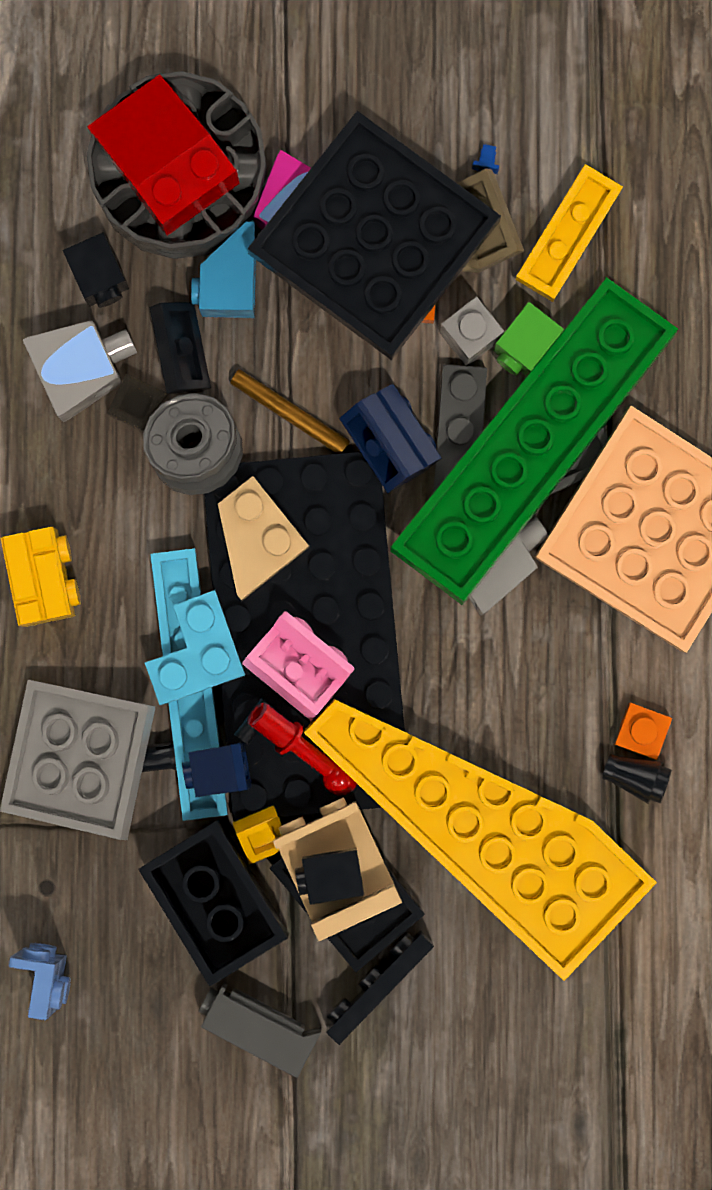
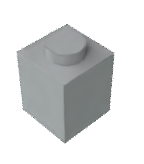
M476 296L441 323L440 334L465 366H469L495 346L496 342L504 334V330Z

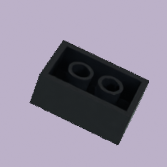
M220 819L138 869L209 987L288 939V930Z

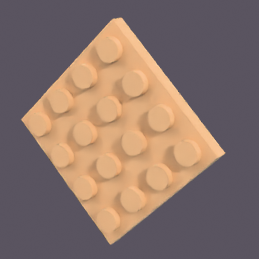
M633 406L627 407L534 558L681 652L687 653L712 613V457Z

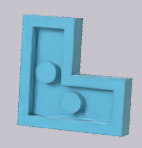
M215 590L172 605L187 648L145 662L159 705L170 703L245 676Z

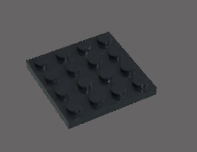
M356 111L247 250L251 257L392 360L498 225L501 215L359 111Z

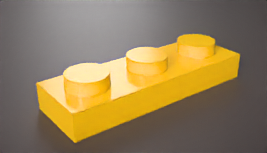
M585 164L515 280L553 302L623 186Z

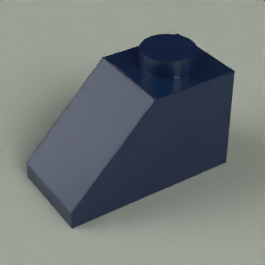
M245 743L188 752L190 761L182 762L186 789L194 788L195 797L237 792L252 788Z

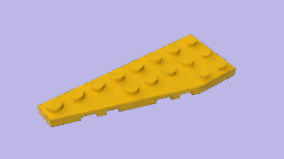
M333 699L303 731L563 981L569 977L657 883L591 819L343 702Z

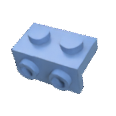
M30 943L29 947H24L9 959L8 967L35 971L28 1018L47 1020L53 1013L60 1010L62 1004L67 1003L71 977L64 976L67 955L56 954V946Z

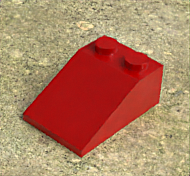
M160 74L87 126L93 137L166 236L240 184L237 170L209 132Z

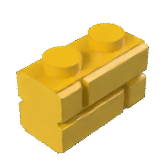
M47 527L0 538L18 626L28 627L74 617V606L81 605L76 579L68 580L65 562L72 561L67 536H59L56 528Z

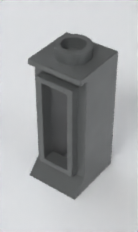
M225 981L220 991L211 988L198 1011L206 1016L201 1028L298 1078L321 1034L322 1027L304 1031V1024L236 988L229 992L226 990L228 983Z

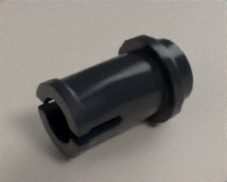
M173 741L147 745L142 772L176 770Z

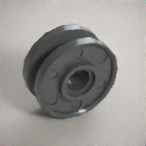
M198 393L178 395L162 403L149 417L143 432L144 451L160 481L173 491L187 495L209 493L225 485L237 472L243 456L242 438L227 408L215 398ZM201 440L197 446L186 449L190 442Z

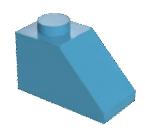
M246 221L200 264V278H192L191 301L192 304H199L202 317L255 318L256 260L248 254L247 250L257 237L255 222Z

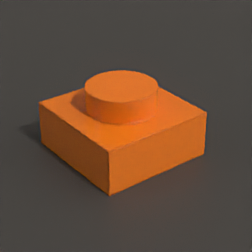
M630 702L627 705L613 744L657 760L672 718Z

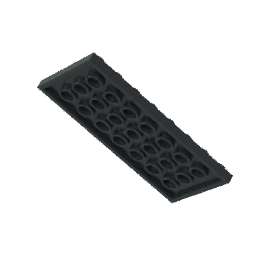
M361 452L240 463L237 472L225 485L205 493L204 496L212 587L218 595L241 663L274 626L283 612L286 611L293 617L304 620L311 627L313 634L328 646L336 647L343 652L348 662L354 667V671L318 715L333 699H336L405 732L382 484ZM253 476L309 545V548L242 601L236 593L218 503ZM243 664L245 676L221 684L226 746L244 743L234 735L233 715L238 706L247 700L262 698L290 722H299L303 726V731L312 722ZM304 732L301 736L323 752ZM270 740L261 744L247 745L245 743L252 788L231 792L233 822L273 805L278 817L321 814L319 808L343 797L347 805L356 801L360 810L382 808L358 784L351 793L344 796L330 793L323 784V775L291 751L283 755L279 754L275 750L276 745Z

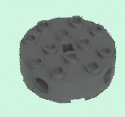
M184 71L160 74L209 132L237 170L240 184L166 236L92 135L87 150L91 189L113 229L141 251L172 259L209 255L246 221L251 222L254 218L255 210L268 180L262 132L246 105L217 80ZM159 74L146 76L130 85V89L118 95L111 105L108 104L99 117Z

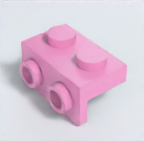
M286 611L283 612L274 626L242 663L310 721H313L354 671V667L348 662L343 652L336 647L328 646L313 634L311 627L304 620L293 617Z

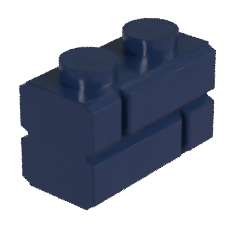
M394 384L360 400L339 418L387 493L420 476L442 459L436 450L434 439L423 430L412 413L410 402L406 397L400 395Z

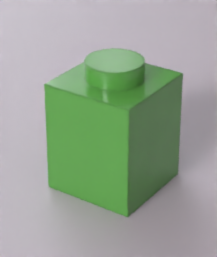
M528 302L496 342L493 350L499 355L496 361L509 373L517 376L521 372L527 377L562 334L564 328L532 303Z

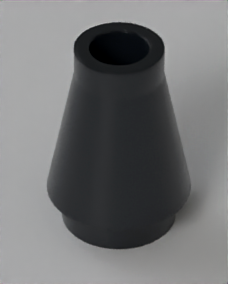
M610 754L602 779L612 782L649 804L650 800L661 804L672 770L663 767V762L619 757Z

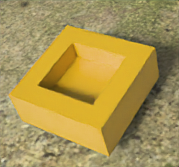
M274 805L232 822L249 864L280 852L273 843L275 838L281 836L278 827L282 826Z

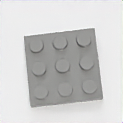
M28 680L0 812L114 839L128 840L156 706Z

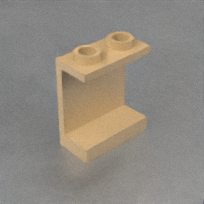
M344 797L319 808L322 817L306 824L302 816L278 827L281 836L273 840L275 848L280 851L297 891L295 868L303 867V856L357 847L364 896L310 905L308 894L300 895L312 921L311 926L318 941L402 903L401 897L357 802L354 801L347 805Z

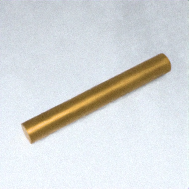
M238 369L231 379V385L335 453H344L350 441L241 369Z

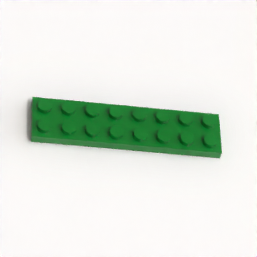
M606 277L392 544L390 552L463 606L675 337L678 328Z

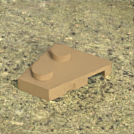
M253 476L218 503L236 593L242 601L309 548V545Z

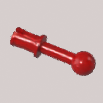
M260 703L254 708L247 723L275 744L276 752L281 755L289 751L293 752L323 775L322 779L325 788L334 795L344 796L356 788L357 783L332 759L301 736L303 726L299 722H290L267 703Z

